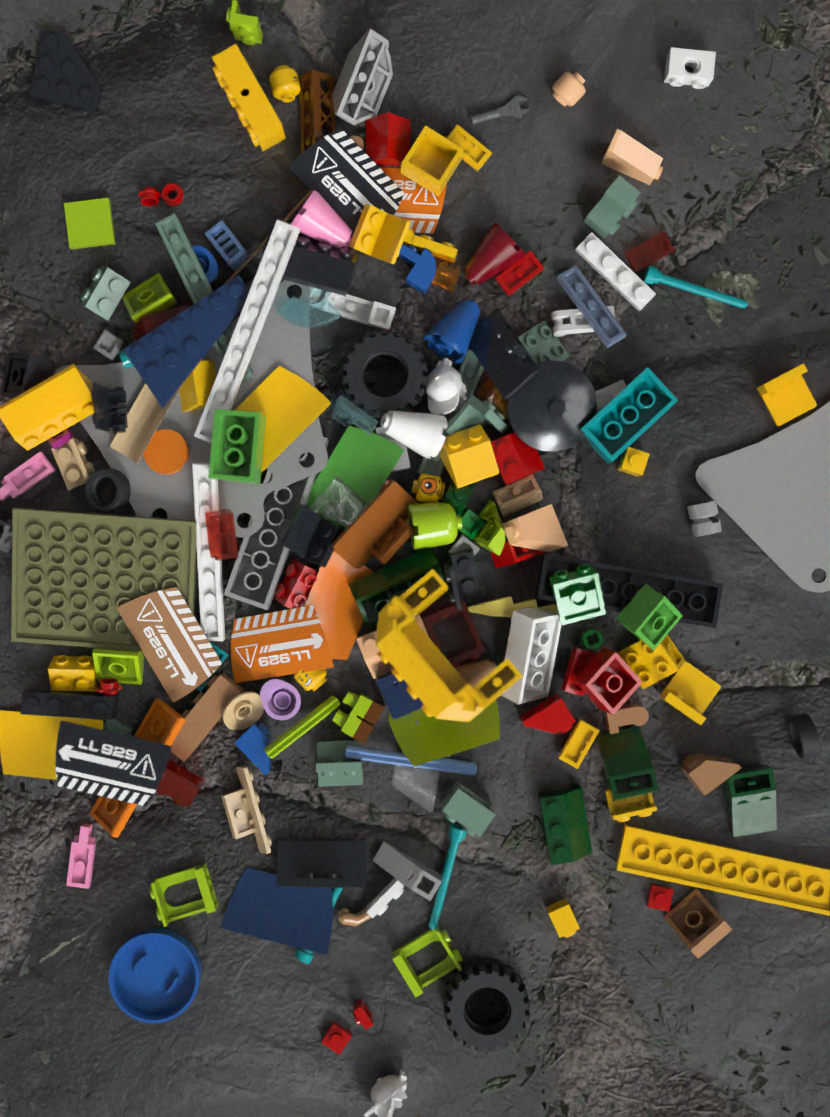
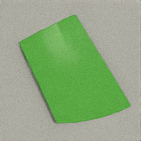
M348 426L328 459L327 465L313 484L307 501L308 507L324 519L341 524L346 529L378 495L402 456L404 449L375 433Z

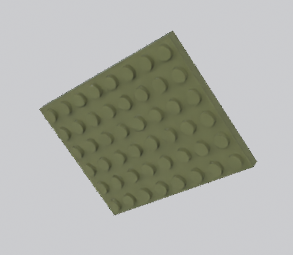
M13 508L11 642L142 651L119 614L117 607L149 593L177 587L194 615L197 522L195 520Z

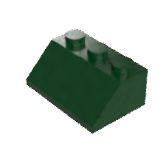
M582 787L539 793L538 799L548 860L551 866L574 862L593 853Z

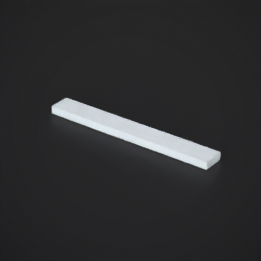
M210 462L192 463L195 521L197 522L196 547L200 625L209 641H224L225 625L218 480L208 478Z

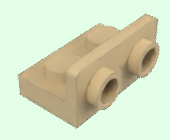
M71 438L69 442L56 450L51 448L67 489L71 491L85 485L89 475L95 469L91 462H87L85 457L87 450L84 443L76 438Z

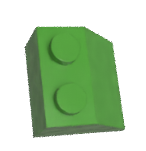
M645 584L636 593L627 607L621 611L617 620L654 651L683 615L665 596L648 584Z

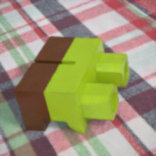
M348 691L343 702L353 707L350 714L338 709L333 721L342 727L341 731L360 743L365 744L374 725L382 714L385 704L375 701L363 693L359 695Z

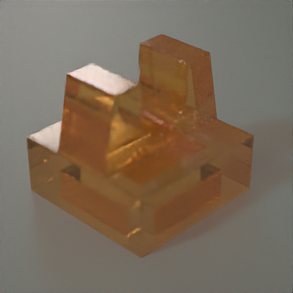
M443 261L437 268L432 284L453 292L461 272L460 267L451 268L447 266L448 262Z

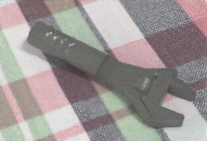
M516 95L503 107L471 115V124H477L501 116H513L522 119V115L526 114L529 109L521 110L519 102L527 101V98Z

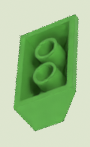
M215 409L209 479L260 484L266 416L260 412Z

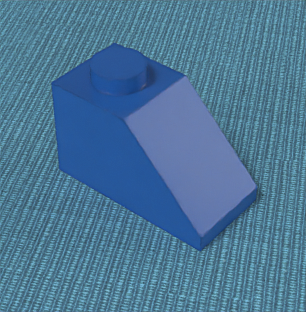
M255 722L236 740L235 745L266 776L271 770V758L267 756L264 749L272 743V737L269 735L271 732L263 723L259 725Z

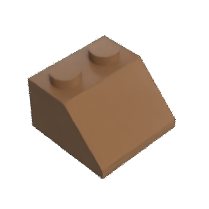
M700 753L686 756L682 760L683 764L679 766L693 786L705 796L741 769L739 764L728 757Z
M697 888L663 917L698 959L732 930Z

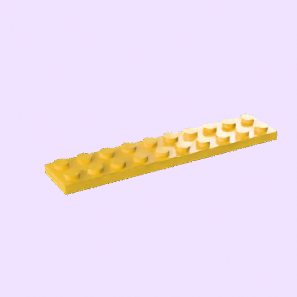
M624 825L615 867L618 871L830 916L829 868Z

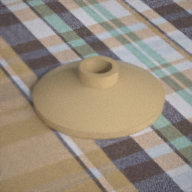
M244 692L231 699L223 711L222 718L224 724L232 730H243L257 722L264 711L260 695L255 692Z

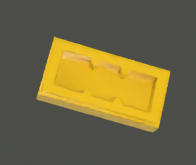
M458 124L447 136L448 140L464 149L462 160L477 172L492 155L489 149Z
M579 718L558 758L578 769L600 730Z

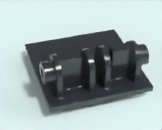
M93 382L91 398L94 402L92 420L95 429L115 435L117 433H125L126 428H128L127 416L121 415H127V411H117V409L127 408L126 404H120L127 403L124 387L117 386L111 389Z

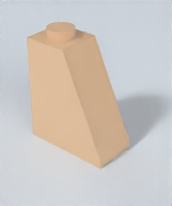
M618 129L601 163L648 185L654 179L658 180L663 170V167L660 166L663 160L662 157Z
M552 504L502 524L509 544L512 546L552 552L568 546Z

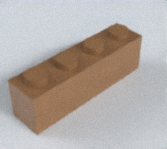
M224 673L219 677L215 674L207 684L210 687L205 694L201 692L193 701L195 704L194 708L191 711L187 709L182 714L186 721L171 745V752L183 762L189 758L220 720L228 702L244 690Z

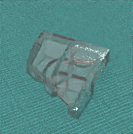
M336 477L325 493L317 497L310 509L319 515L325 516L328 520H338L341 524L349 526L368 504L340 477Z
M395 765L392 786L427 811L433 812L439 771Z

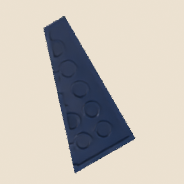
M240 276L232 279L123 349V352L163 409L244 307L250 291Z

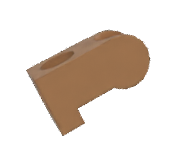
M638 704L621 706L614 715L604 712L607 732L610 734L619 733L618 726L629 724L636 726L644 725L649 718L648 711Z

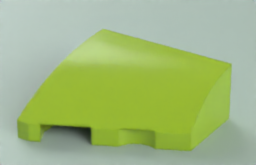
M489 500L478 515L485 524L473 538V541L499 556L505 544V530L496 504Z

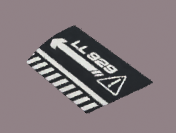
M341 128L317 141L289 167L312 191L319 192L353 232H355L365 204L372 205L394 215L404 196V192Z
M61 721L56 745V776L58 786L147 806L164 774L171 746Z

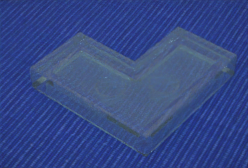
M342 395L337 399L332 418L346 428L355 424L371 435L378 421Z

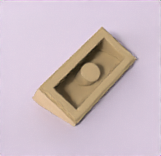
M533 474L492 492L503 517L543 499L542 491Z

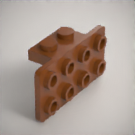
M394 480L390 481L332 543V548L357 569L361 568L373 554L385 564L415 532L405 520L409 517V505L418 503Z

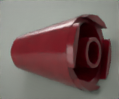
M494 222L464 269L467 273L464 276L473 285L476 282L480 285L521 260L526 254Z

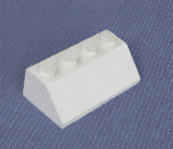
M529 607L513 610L504 661L508 658L523 677L501 696L518 705L548 697L561 630L558 612Z

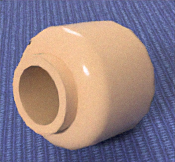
M565 72L554 83V93L552 95L563 107L566 105L573 106L586 92L583 86L585 80L578 72L574 74Z

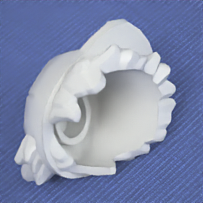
M448 358L438 361L436 368L428 375L427 385L425 386L428 395V408L433 414L444 415L447 413L451 414L452 411H458V408H462L467 399L465 395L467 390L462 382L461 375L452 367V361Z
M401 1070L399 1076L388 1075L377 1079V1083L371 1089V1099L374 1106L364 1114L365 1117H369L374 1112L378 1117H392L395 1107H402V1100L407 1098L405 1090L408 1084L404 1071Z

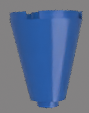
M472 299L461 300L427 332L424 337V341L427 339L429 341L427 346L441 358L450 357L455 359L453 363H461L465 358L480 315L479 305Z

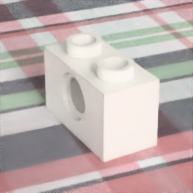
M671 47L666 56L664 83H670V85L676 87L692 85L696 89L708 87L714 77L716 52ZM685 66L693 68L694 73L687 72Z

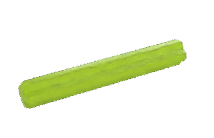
M335 696L325 700L265 747L264 751L267 756L272 759L337 709L340 706L339 700Z

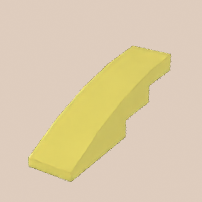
M512 596L467 606L469 612L498 617H512L513 610L528 607L558 612L556 602L537 607L536 599L513 604Z

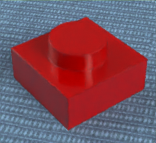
M650 883L646 906L669 912L674 892L673 888Z
M360 999L354 1003V1013L352 1015L358 1025L362 1024L365 1030L373 1026L374 1017L363 1000Z
M334 1021L322 1038L321 1043L340 1055L351 1039L352 1033Z

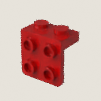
M294 559L287 567L282 583L276 588L274 599L290 609L304 607L312 586L317 581L318 571Z

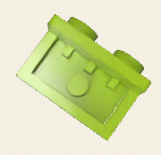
M233 0L232 7L227 9V22L230 23V31L233 32L235 40H240L247 45L262 44L263 34L258 17L241 14L238 0Z

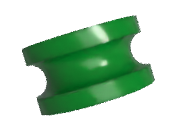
M594 629L586 630L581 637L582 644L588 649H597L603 641L602 634ZM594 633L596 634L595 638H598V640L590 646L588 644L589 640L586 639L588 635L592 636Z

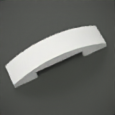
M310 287L311 307L365 325L386 330L390 329L396 311L395 307L376 301H367L348 294L342 296Z

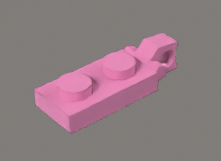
M40 451L4 477V480L1 481L3 487L0 488L1 501L9 496L14 499L22 495L55 471V468L43 452Z
M83 823L80 826V834L74 836L71 844L67 886L88 889L91 887L96 848V837H91L93 824Z

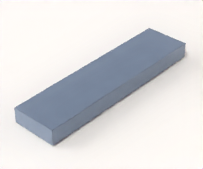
M576 265L557 275V281L606 348L626 337V332Z

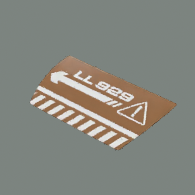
M177 587L152 592L117 607L119 614L172 702H176L196 689L222 664Z

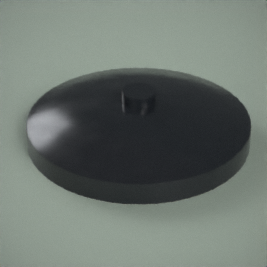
M556 360L541 361L536 363L541 371L507 399V417L512 430L525 444L541 451H561L572 447L585 436L581 428L596 415V394L588 377L574 365Z

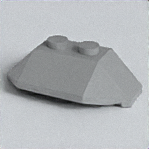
M368 29L349 52L332 94L335 115L352 125L377 116L393 75L391 57L388 50L389 42L372 29Z

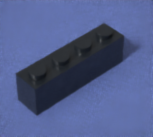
M28 689L22 692L21 714L112 720L118 715L119 694L104 696L102 693Z

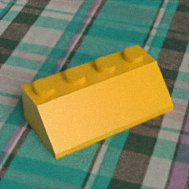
M72 364L1 405L0 418L14 440L28 451L94 413V402L91 398L93 383Z

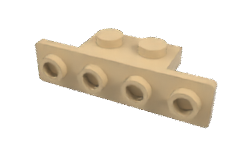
M238 766L236 770L241 789L221 795L233 839L254 833L260 853H271V839L264 828L265 817L259 810V796L252 785L253 774L247 766Z

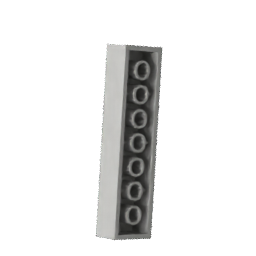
M323 437L325 446L327 447L329 440ZM304 452L300 455L299 463L301 466L308 468L314 464L315 459L310 452ZM269 468L263 484L270 483L273 478ZM317 474L277 489L266 496L263 503L264 523L256 533L244 537L224 593L225 596L265 610L270 609L290 552L289 549L281 545V541L299 505L307 504ZM252 517L250 519L248 527H250V525L252 524Z

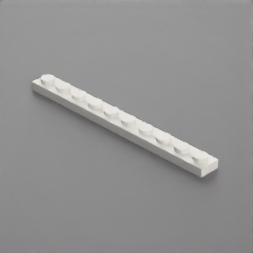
M280 220L276 221L194 437L212 444L215 409L231 410L299 235L300 229Z

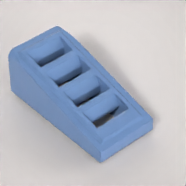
M223 220L204 233L233 271H236L250 256ZM225 230V233L222 236H220L217 240L214 239L218 234ZM228 238H231L228 242H226L223 246L220 247V245L223 242H225ZM236 245V247L233 250L226 254L228 250H230L233 246Z

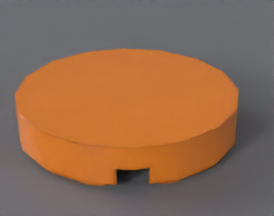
M162 429L155 432L143 455L146 464L153 471L163 475H171L179 472L187 463L190 449L186 439L181 434L170 429Z

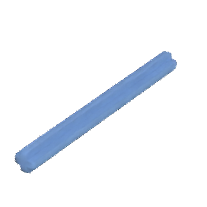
M347 745L345 748L346 758L414 767L403 752ZM440 758L415 766V768L475 775L477 772L475 762Z

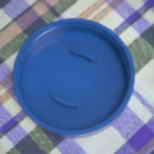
M164 928L142 930L128 938L112 960L109 969V988L112 997L119 1008L133 1019L145 1023L170 1021L181 1015L190 1006L197 994L202 977L200 958L194 946L175 931Z

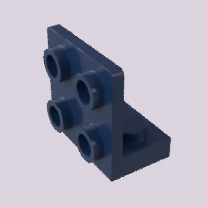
M392 672L376 678L378 687L383 693L393 719L421 709V706L424 705L419 697L414 700L406 690L409 685L403 679L400 682Z

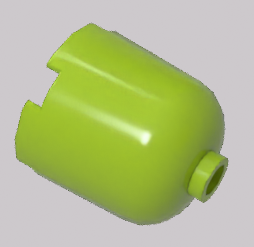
M443 502L409 505V519H412L414 525L412 529L415 531L411 535L412 547L414 549L447 545L455 541L458 529H462V520L460 515L456 516L452 505Z

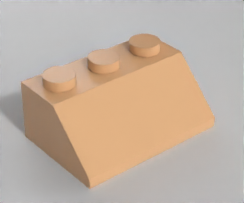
M419 614L415 617V621L428 636ZM377 629L356 638L373 679L395 669L390 662L385 664L377 655L380 651L376 646Z

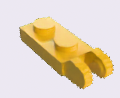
M408 229V233L402 243L405 246L409 244L420 252H423L426 248L433 256L452 263L455 262L458 249H455L453 244L448 242L440 244L434 242L432 237L423 234L420 237L416 236L411 229Z

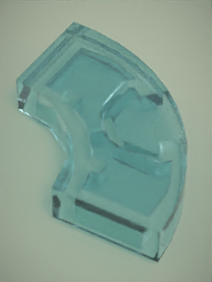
M293 296L277 311L288 322L308 328L325 326L342 316L326 297L319 302L306 303Z

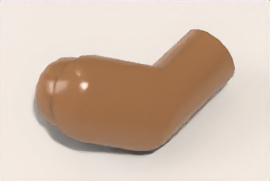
M342 908L337 913L339 922L349 926H358L372 917L366 913L367 908L356 914L349 913L347 908Z

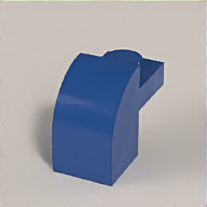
M402 244L398 257L413 266L406 278V283L425 295L435 278V259L426 248L419 255V251L409 244L407 246Z

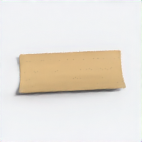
M144 384L127 415L128 428H126V432L117 433L110 447L138 463L178 391L163 409L147 385Z

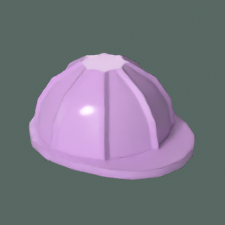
M272 679L261 688V702L267 714L273 719L288 720L295 716L300 709V694L291 684L280 679Z

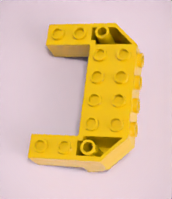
M432 569L401 596L394 597L379 612L376 646L380 651L377 655L385 664L387 662L391 663L395 668L391 672L400 682L403 679L409 685L406 690L414 700L419 697L424 703L421 708L429 718L434 716L436 719L470 722L519 681L523 675L507 658L474 687L465 682L415 621L417 615L448 591V586Z

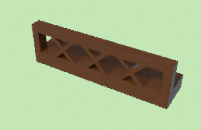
M315 70L299 76L301 87L299 93L301 154L325 137L321 128L323 123L328 129V135L336 131L332 97L334 92V76ZM320 80L326 81V92L320 87ZM322 101L324 102V104H325L326 107H327V114H326V115L324 114V112H323L322 109H321V102H322Z

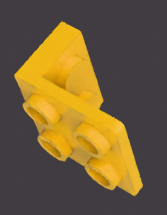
M365 204L349 247L371 257L394 264L399 256L400 248L408 233L411 221Z
M804 363L757 387L776 426H781L817 406L802 377V374L808 372Z
M668 634L654 651L639 640L619 652V656L643 682L640 685L642 689L679 671L686 661Z
M685 661L659 697L697 724L702 725L706 720L702 714L721 686Z

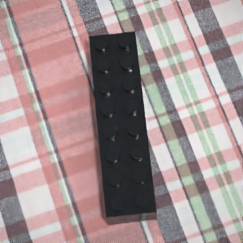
M542 554L535 598L555 601L550 577H554L557 571L566 570L569 573L577 571L578 566L587 564L590 567L594 566L598 572L605 610L621 612L635 597L636 593L645 584H648L665 596L683 615L678 622L711 628L717 627L723 583Z

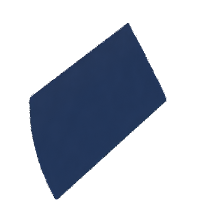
M247 867L231 896L221 928L326 955L332 931V890L330 888L277 886V875Z

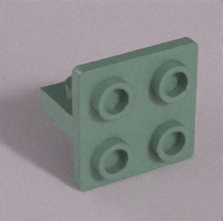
M357 740L318 741L316 762L318 785L320 787L362 785V760L345 757L347 745L362 747V743Z

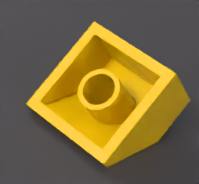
M481 424L445 437L443 446L439 451V456L457 489L499 474L491 442Z

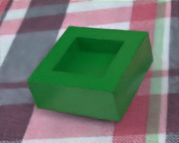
M466 508L461 515L462 529H458V531L470 540H473L485 522Z

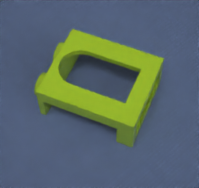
M206 863L157 877L150 886V895L153 900L156 899L158 906L156 908L158 920L163 922L164 927L168 926L171 921L207 911V914L215 912L219 906ZM194 878L197 879L202 899L180 906H172L166 902L164 893L168 887Z
M438 925L435 929L428 930L392 952V960L415 998L423 994L424 987L455 968L458 971L462 970L461 961L463 959L457 948L452 949L449 944L451 939L445 929L441 931ZM440 941L448 952L446 958L417 976L406 958L428 944Z

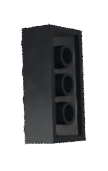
M271 231V233L269 234V236H268V238H267V240H266V243H265V246H264V250H263V253H262V256H261V260H262V258H263V255H264V253H265L266 247H267V245H268V242H269V240H270V237H271V234H272L273 231ZM298 236L282 279L346 296L354 280L359 254L354 253L348 248L339 249L332 247L326 242L317 243L310 241L307 237Z

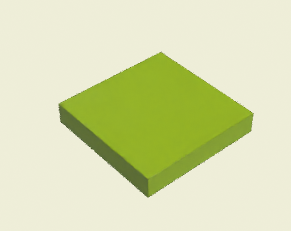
M109 198L64 203L69 248L71 250L116 244Z

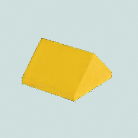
M201 360L181 385L179 394L182 412L205 408L217 377L214 361Z

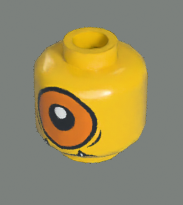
M422 473L418 480L414 479L412 493H416L415 498L418 502L437 503L443 499L445 483L442 482L440 476Z

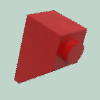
M506 541L501 554L498 556L491 552V557L495 568H499L542 554V551L512 546L509 544V541Z

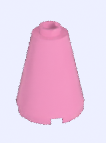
M315 190L310 194L290 224L300 229L299 233L317 241L329 243L332 247L339 249L342 247L347 248L352 239L351 234L353 231L319 192Z

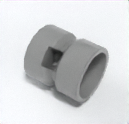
M716 501L687 506L689 519L693 520L691 524L693 537L722 532L720 519L716 518V515L719 513Z

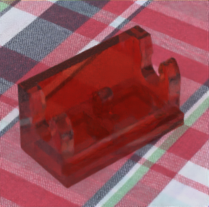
M230 509L204 512L210 557L215 558V560L239 558L233 512Z

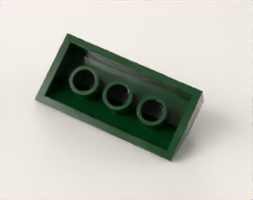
M430 547L348 584L369 631L378 627L379 612L394 597L401 596L432 569L435 570L446 584L440 565ZM449 590L446 591V592H445L442 596H440L438 599H440V598H442V597L448 595V594H449Z

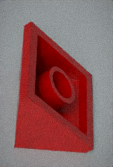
M389 112L366 120V154L378 166H401L402 161L410 150L411 120Z

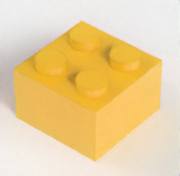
M425 125L402 161L400 173L439 196L461 162L464 149Z

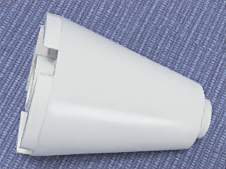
M390 410L387 414L383 415L381 427H383L384 433L421 456L431 459L430 456H437L443 446L446 436H443L442 432L443 428L447 429V419L439 414Z

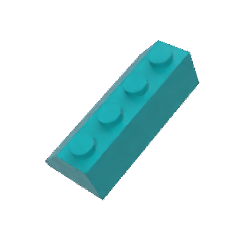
M647 367L583 426L581 431L593 449L609 464L668 411L678 399Z

